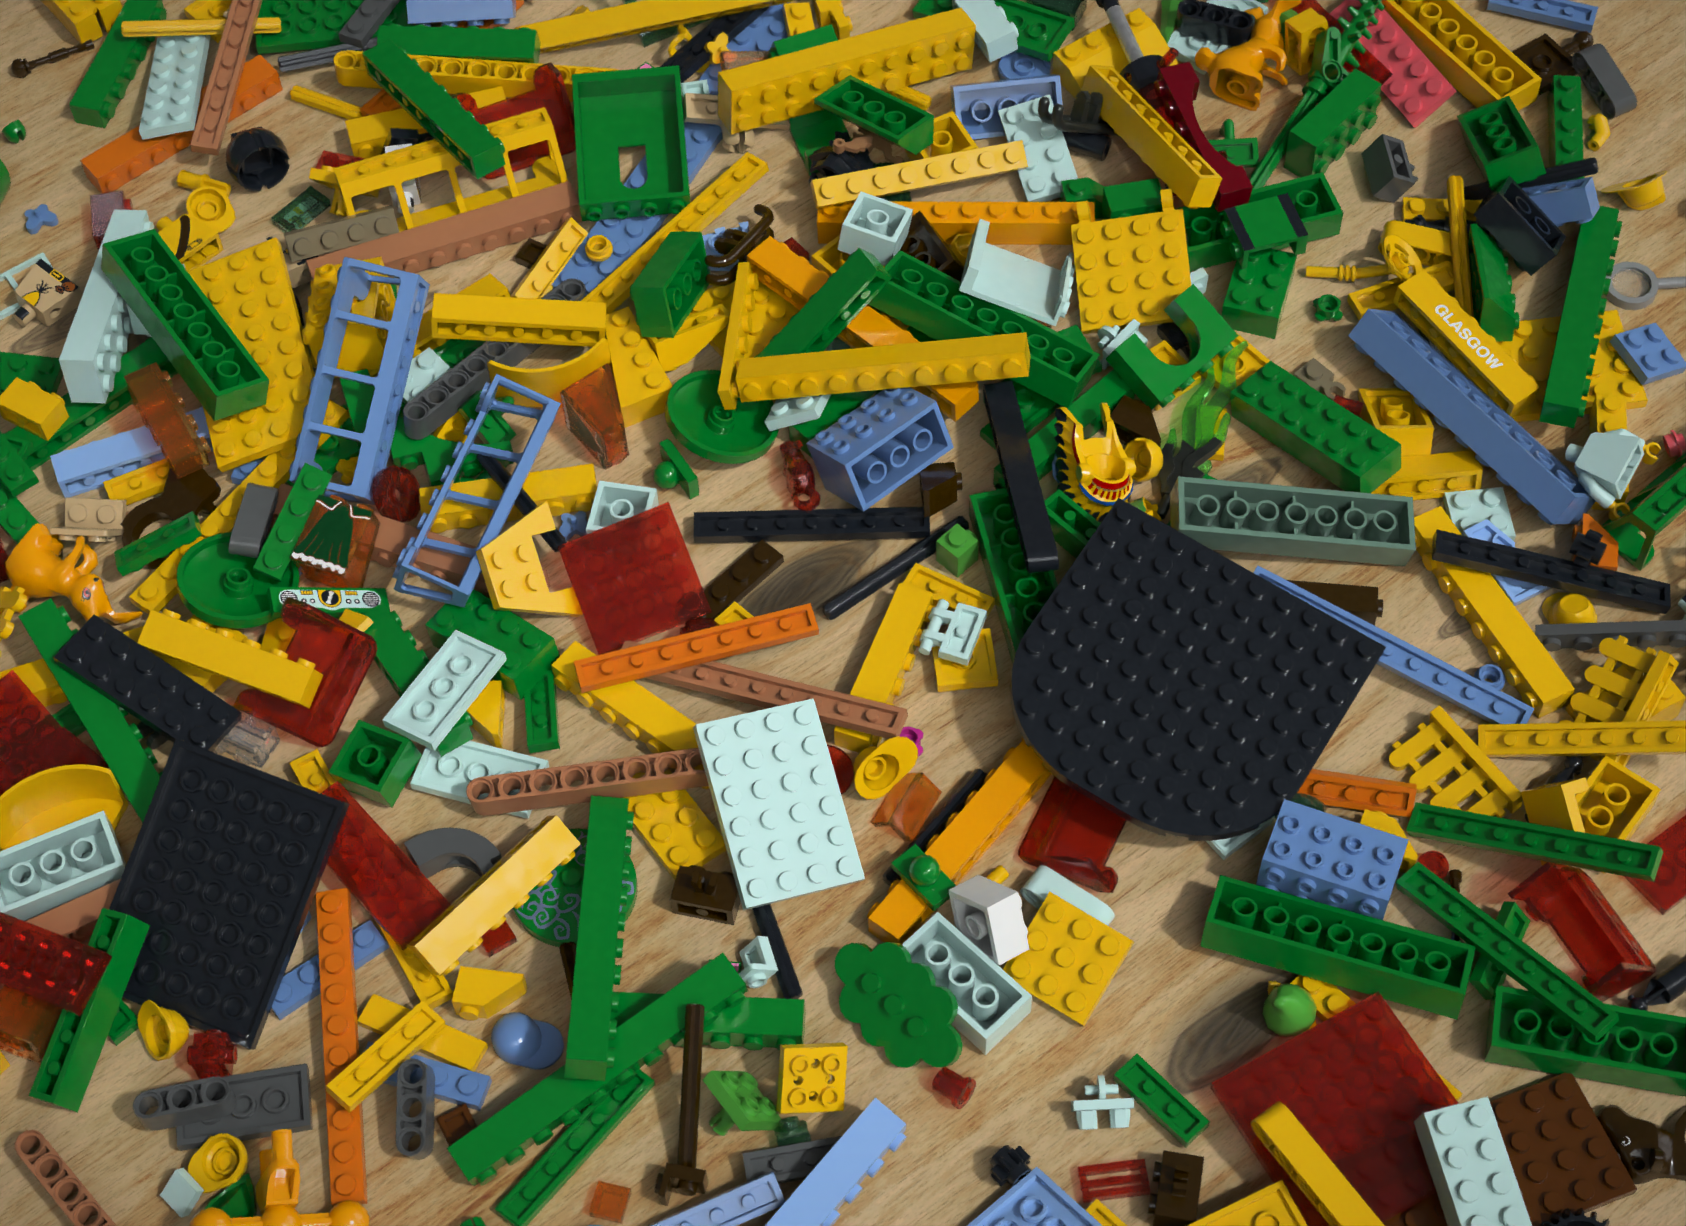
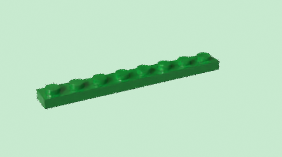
M1417 802L1406 829L1407 833L1414 837L1652 882L1655 881L1663 855V850L1660 846Z
M1417 862L1396 881V887L1399 891L1466 943L1476 946L1475 950L1595 1043L1619 1021V1016L1615 1011L1420 862Z

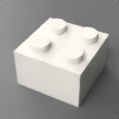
M977 875L948 890L956 928L997 965H1001L1029 950L1028 930L1021 910L1022 900L1017 891L981 875Z

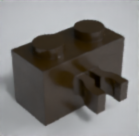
M696 865L689 867L679 866L670 897L672 913L734 925L741 901L733 873L726 871L720 873L711 872Z
M1164 1150L1162 1161H1155L1152 1181L1159 1182L1157 1194H1150L1148 1214H1154L1153 1226H1187L1196 1221L1204 1157Z

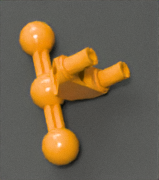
M280 1129L271 1133L272 1149H265L259 1153L260 1179L255 1187L256 1201L262 1215L259 1217L230 1218L222 1209L210 1207L196 1213L189 1225L369 1226L370 1218L365 1207L359 1202L351 1200L337 1203L331 1208L329 1213L299 1214L295 1207L298 1204L300 1168L297 1160L293 1159L292 1130Z

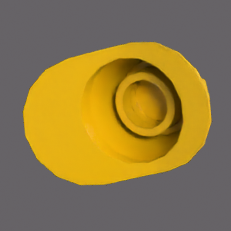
M1660 171L1642 179L1614 184L1600 191L1601 193L1618 192L1628 207L1640 211L1647 210L1666 200L1662 176L1667 171Z
M897 736L887 739L879 746H871L862 750L856 757L853 766L854 784L858 794L866 799H877L888 793L915 766L918 758V748L915 743L907 737Z

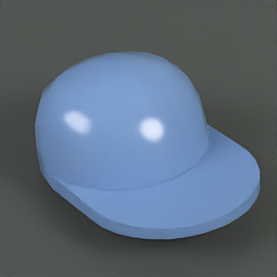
M512 1012L504 1015L496 1022L492 1029L491 1041L495 1053L501 1060L510 1064L540 1070L552 1066L562 1055L564 1042L560 1031L549 1023L531 1019V1017L523 1013Z

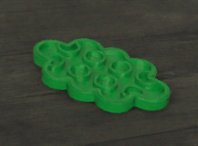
M896 942L881 943L874 949L863 943H850L844 945L838 951L835 957V969L837 975L845 984L839 996L840 1010L846 1019L853 1023L861 1024L862 1036L867 1043L872 1046H884L885 1054L889 1061L902 1068L916 1066L923 1060L932 1067L942 1068L953 1065L959 1059L963 1044L961 1036L951 1025L957 1016V1000L951 990L944 986H936L934 973L929 966L924 963H912L908 950Z

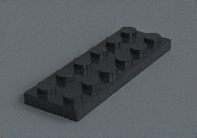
M95 614L54 656L55 664L173 743L175 739H179L212 752L242 719V712Z

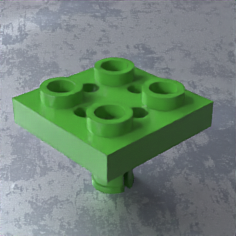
M710 1071L703 1079V1082L723 1107L709 1120L711 1127L717 1124L713 1128L717 1134L725 1136L734 1124L737 1125L740 1131L775 1130L783 1122L777 1114L776 1105L769 1098L764 1097L757 1087V1080L750 1073L745 1071Z

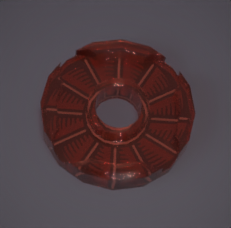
M397 465L385 467L377 472L373 480L372 495L374 504L382 516L402 523L410 522L417 517L421 510L419 503L420 486L416 477L404 467L399 468ZM395 489H397L400 494V501L396 497Z

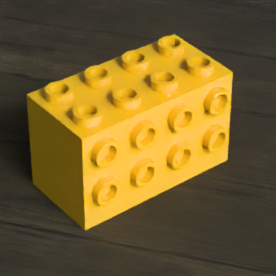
M382 257L361 260L384 266ZM342 263L336 265L326 264L316 268L314 280L310 282L312 292L311 296H308L309 309L308 312H305L306 326L302 329L304 344L310 346L313 368H317L318 365L317 354L322 349L324 326L329 320L331 312L330 302L336 291L338 283L337 273ZM364 270L370 275L388 277L386 275ZM371 282L366 299L356 300L353 298L350 313L386 322L391 321L396 302L391 284ZM348 321L337 369L350 372L368 369L369 372L380 369L388 331Z

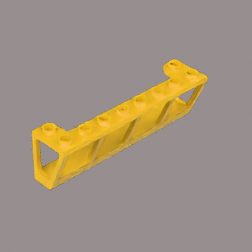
M543 107L484 124L494 138L498 137L504 145L505 152L503 156L505 165L503 167L508 186L463 199L455 172V167L461 164L436 139L333 168L346 215L351 216L369 211L355 212L351 200L353 196L393 185L403 214L402 217L396 218L399 232L567 182L568 179L555 131L546 108ZM547 140L550 155L539 158L533 163L532 170L535 178L516 183L508 152ZM447 170L456 201L410 214L402 183Z

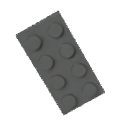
M307 1063L222 1077L229 1083L236 1096L237 1103L234 1111L221 1118L177 1126L176 1134L177 1147L180 1151L201 1148L210 1136L219 1133L231 1134L241 1141L271 1137L273 1131L280 1129L292 1130V1133L313 1130L310 1076ZM225 1093L216 1094L212 1101L220 1100ZM192 1100L183 1101L178 1108L188 1106Z

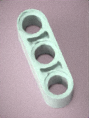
M1039 865L1020 890L1023 898L1038 909L1048 893L1052 892L1107 926L1115 918L1113 910L1104 902L1044 865Z

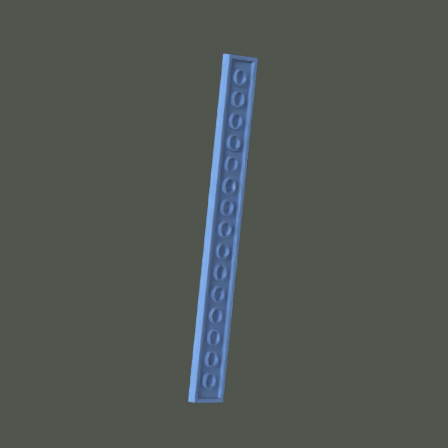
M783 4L768 8L727 44V49L732 51L736 57L733 63L724 64L720 62L719 64H710L699 80L707 79L710 95H718V72L768 59L772 43L788 37L782 12ZM684 122L689 185L722 139V129L718 125ZM646 154L624 183L625 187L635 189L646 183ZM669 214L597 221L551 286L555 288L567 279H578L585 284L586 297L652 238ZM603 235L612 243L613 253L608 259L597 262L590 260L586 256L585 246L592 236Z

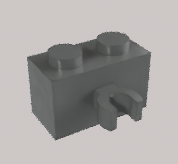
M1381 134L1361 153L1373 197L1394 203L1418 181V177L1412 174L1415 166L1409 163L1403 140Z

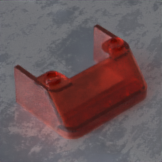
M1546 862L1508 893L1511 899L1525 901L1527 904L1525 910L1533 920L1537 922L1541 920L1552 926L1585 972L1581 976L1583 981L1581 986L1600 1001L1604 1002L1645 981L1656 972V967L1595 882L1582 869Z

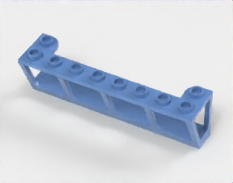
M344 257L342 266L337 273L338 283L336 291L330 302L331 312L329 320L324 326L322 349L317 354L318 365L315 377L312 378L310 383V398L308 405L304 408V422L301 433L296 440L297 451L295 459L290 465L289 481L295 483L304 463L322 470V467L314 461L321 433L361 442V448L352 484L345 486L330 482L326 489L329 491H325L324 496L337 500L376 505L372 492L373 482L378 472L387 466L430 284L418 274ZM364 270L370 271V272H374V273H378V274H382V275H386V276H390V277H382V276L370 275V274H368L367 272H365ZM371 282L400 285L392 319L389 322L350 313L353 298L356 300L366 299ZM348 321L388 331L377 377L337 369ZM334 377L375 387L363 433L323 425ZM377 480L374 482L375 484L382 487V485L380 484L382 481ZM376 489L374 490V496L380 495L379 489H377L378 493Z
M498 374L495 375L492 383H485L475 409L479 414L476 420L470 418L464 431V435L467 438L464 443L458 442L452 458L456 459L453 467L446 466L440 480L444 482L441 490H434L428 504L433 507L429 514L425 512L422 514L417 525V529L421 530L418 537H411L406 549L403 548L396 563L397 567L392 576L397 579L394 587L395 591L465 607L482 572L476 551L500 534L556 418L561 403ZM501 385L541 403L543 409L539 410L497 401L495 395L498 386ZM490 410L537 419V423L522 453L474 444V440ZM469 453L516 462L517 465L499 500L495 501L451 491V487ZM445 500L480 506L494 511L476 548L472 549L427 538ZM426 547L469 557L470 562L459 585L456 586L414 567L413 564L421 548ZM410 572L452 591L453 594L407 585L404 582Z

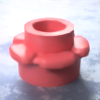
M1670 430V434L1663 435L1664 447L1669 458L1674 456L1681 457L1682 451L1686 450L1683 434H1677L1674 430Z

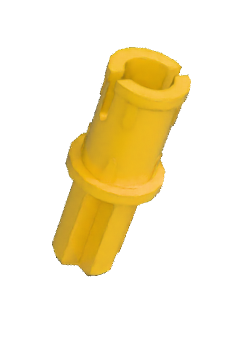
M181 170L177 176V185L179 187L195 190L203 186H212L226 193L228 197L230 195V184L210 179L208 174L198 175Z

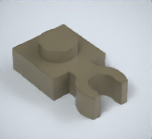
M1312 358L1294 373L1295 377L1334 402L1336 397L1331 393H1337L1340 397L1345 396V386L1339 382H1333L1335 374L1315 358Z

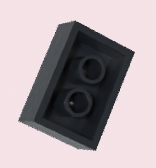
M1510 176L1484 197L1473 214L1478 225L1483 230H1488L1495 237V242L1499 248L1504 251L1507 250L1514 258L1516 266L1520 270L1526 271L1530 276L1557 255L1566 239L1563 232Z

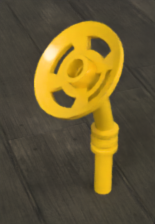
M1388 235L1382 241V252L1386 260L1385 264L1356 268V265H1353L1352 268L1349 265L1344 267L1342 264L1339 267L1306 266V277L1338 278L1339 281L1345 279L1346 282L1351 279L1352 282H1355L1356 279L1393 274L1405 282L1411 278L1407 274L1409 267L1412 266L1413 276L1422 271L1423 267L1416 252L1404 239L1396 235Z

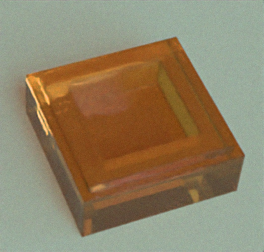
M598 1181L589 1209V1215L622 1224L631 1197V1188Z

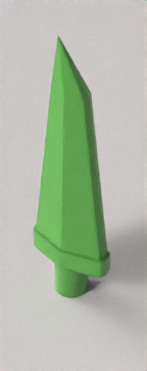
M1182 0L1161 1L1160 33L1167 44L1176 25L1178 4Z

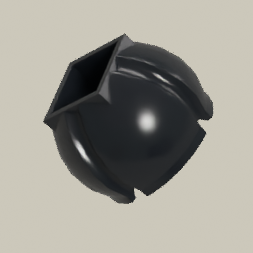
M260 126L231 134V141L226 151L227 169L232 178L245 189L261 191L263 185L270 189L285 177L289 169L287 148L280 137L272 131L263 129Z

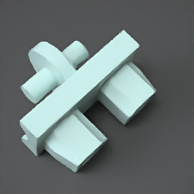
M1133 319L1122 331L1118 325H1114L1112 328L1105 325L1098 330L1100 341L1097 345L1099 348L1104 349L1102 351L1104 358L1100 361L1102 369L1105 370L1110 365L1105 358L1132 334L1135 333L1147 345L1148 339L1138 331L1140 323L1137 320Z
M1097 1075V1085L1084 1086L1085 1095H1097L1098 1099L1073 1100L1071 1102V1112H1076L1079 1130L1098 1129L1097 1111L1109 1110L1110 1128H1128L1130 1109L1134 1108V1098L1106 1099V1094H1118L1119 1090L1118 1084H1106L1104 1075Z

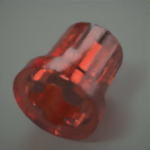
M948 1067L941 1068V1071L939 1070L932 1082V1089L951 1100L952 1106L957 1109H961L967 1104L976 1087L974 1079L971 1077L964 1078Z

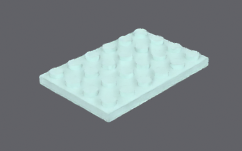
M814 698L700 723L693 727L743 911L861 882L865 879Z

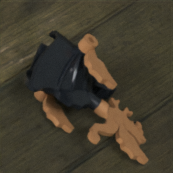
M860 127L858 131L863 135L853 132L852 141L848 132L835 131L834 141L830 140L829 146H823L809 156L812 162L809 183L814 179H818L817 174L813 172L816 169L824 177L872 169L874 162L871 161L868 155L873 148L883 151L885 159L894 164L903 163V158L892 156V143Z

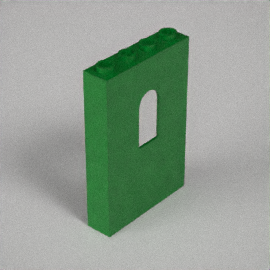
M679 65L572 74L578 194L582 221L626 219L628 217L640 216L652 217L681 212L691 201ZM645 146L647 181L639 188H627L620 180L618 148Z

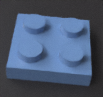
M1657 323L1615 334L1610 340L1612 346L1642 385L1681 374L1686 370V361Z

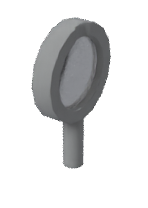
M1637 262L1615 264L1612 275L1606 276V278L1611 279L1606 298L1615 306L1625 310L1646 308L1653 303L1658 289L1686 287V276L1657 278L1652 270Z

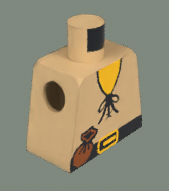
M39 259L15 289L14 293L21 307L13 313V317L23 327L34 318L45 326H50L79 306L82 298L80 288L44 260Z

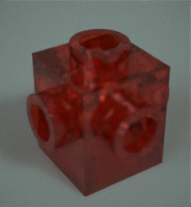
M211 1029L205 1031V1033H194L193 1045H189L187 1049L188 1065L193 1067L198 1078L204 1079L232 1075L233 1064L237 1062L238 1052L236 1044L232 1043L227 1032Z

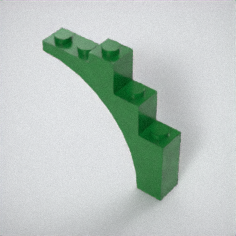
M368 369L354 372L370 376ZM339 378L353 432L363 433L375 387ZM398 416L390 449L394 469L410 471L424 464L430 487L444 485V482L440 480L446 466L453 467L456 459L452 458L458 442L440 439L433 435H428L419 440L411 439L404 432V420ZM356 441L358 448H361V442ZM510 441L477 444L513 452ZM469 453L466 456L454 483H459L461 476L472 477L478 475L481 471H485L477 459V454ZM498 459L505 468L509 464L514 463L512 461Z

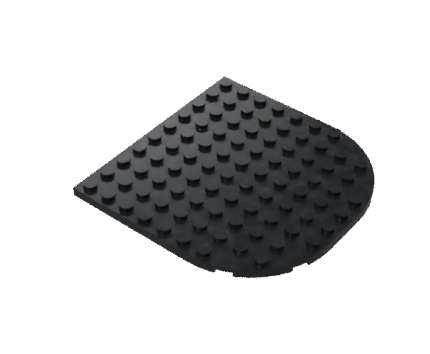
M1118 498L1021 639L1015 654L1011 673V705L1018 729L1027 746L1032 747L1034 752L1043 761L1042 765L1049 772L1072 789L1123 819L1158 835L1166 836V834L1188 837L1189 841L1221 840L1257 829L1260 824L1279 814L1284 799L1293 800L1386 647Z

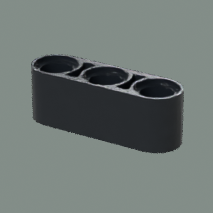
M1182 0L1178 4L1176 29L1184 35L1232 47L1243 44L1251 38L1253 19L1246 12L1198 0Z

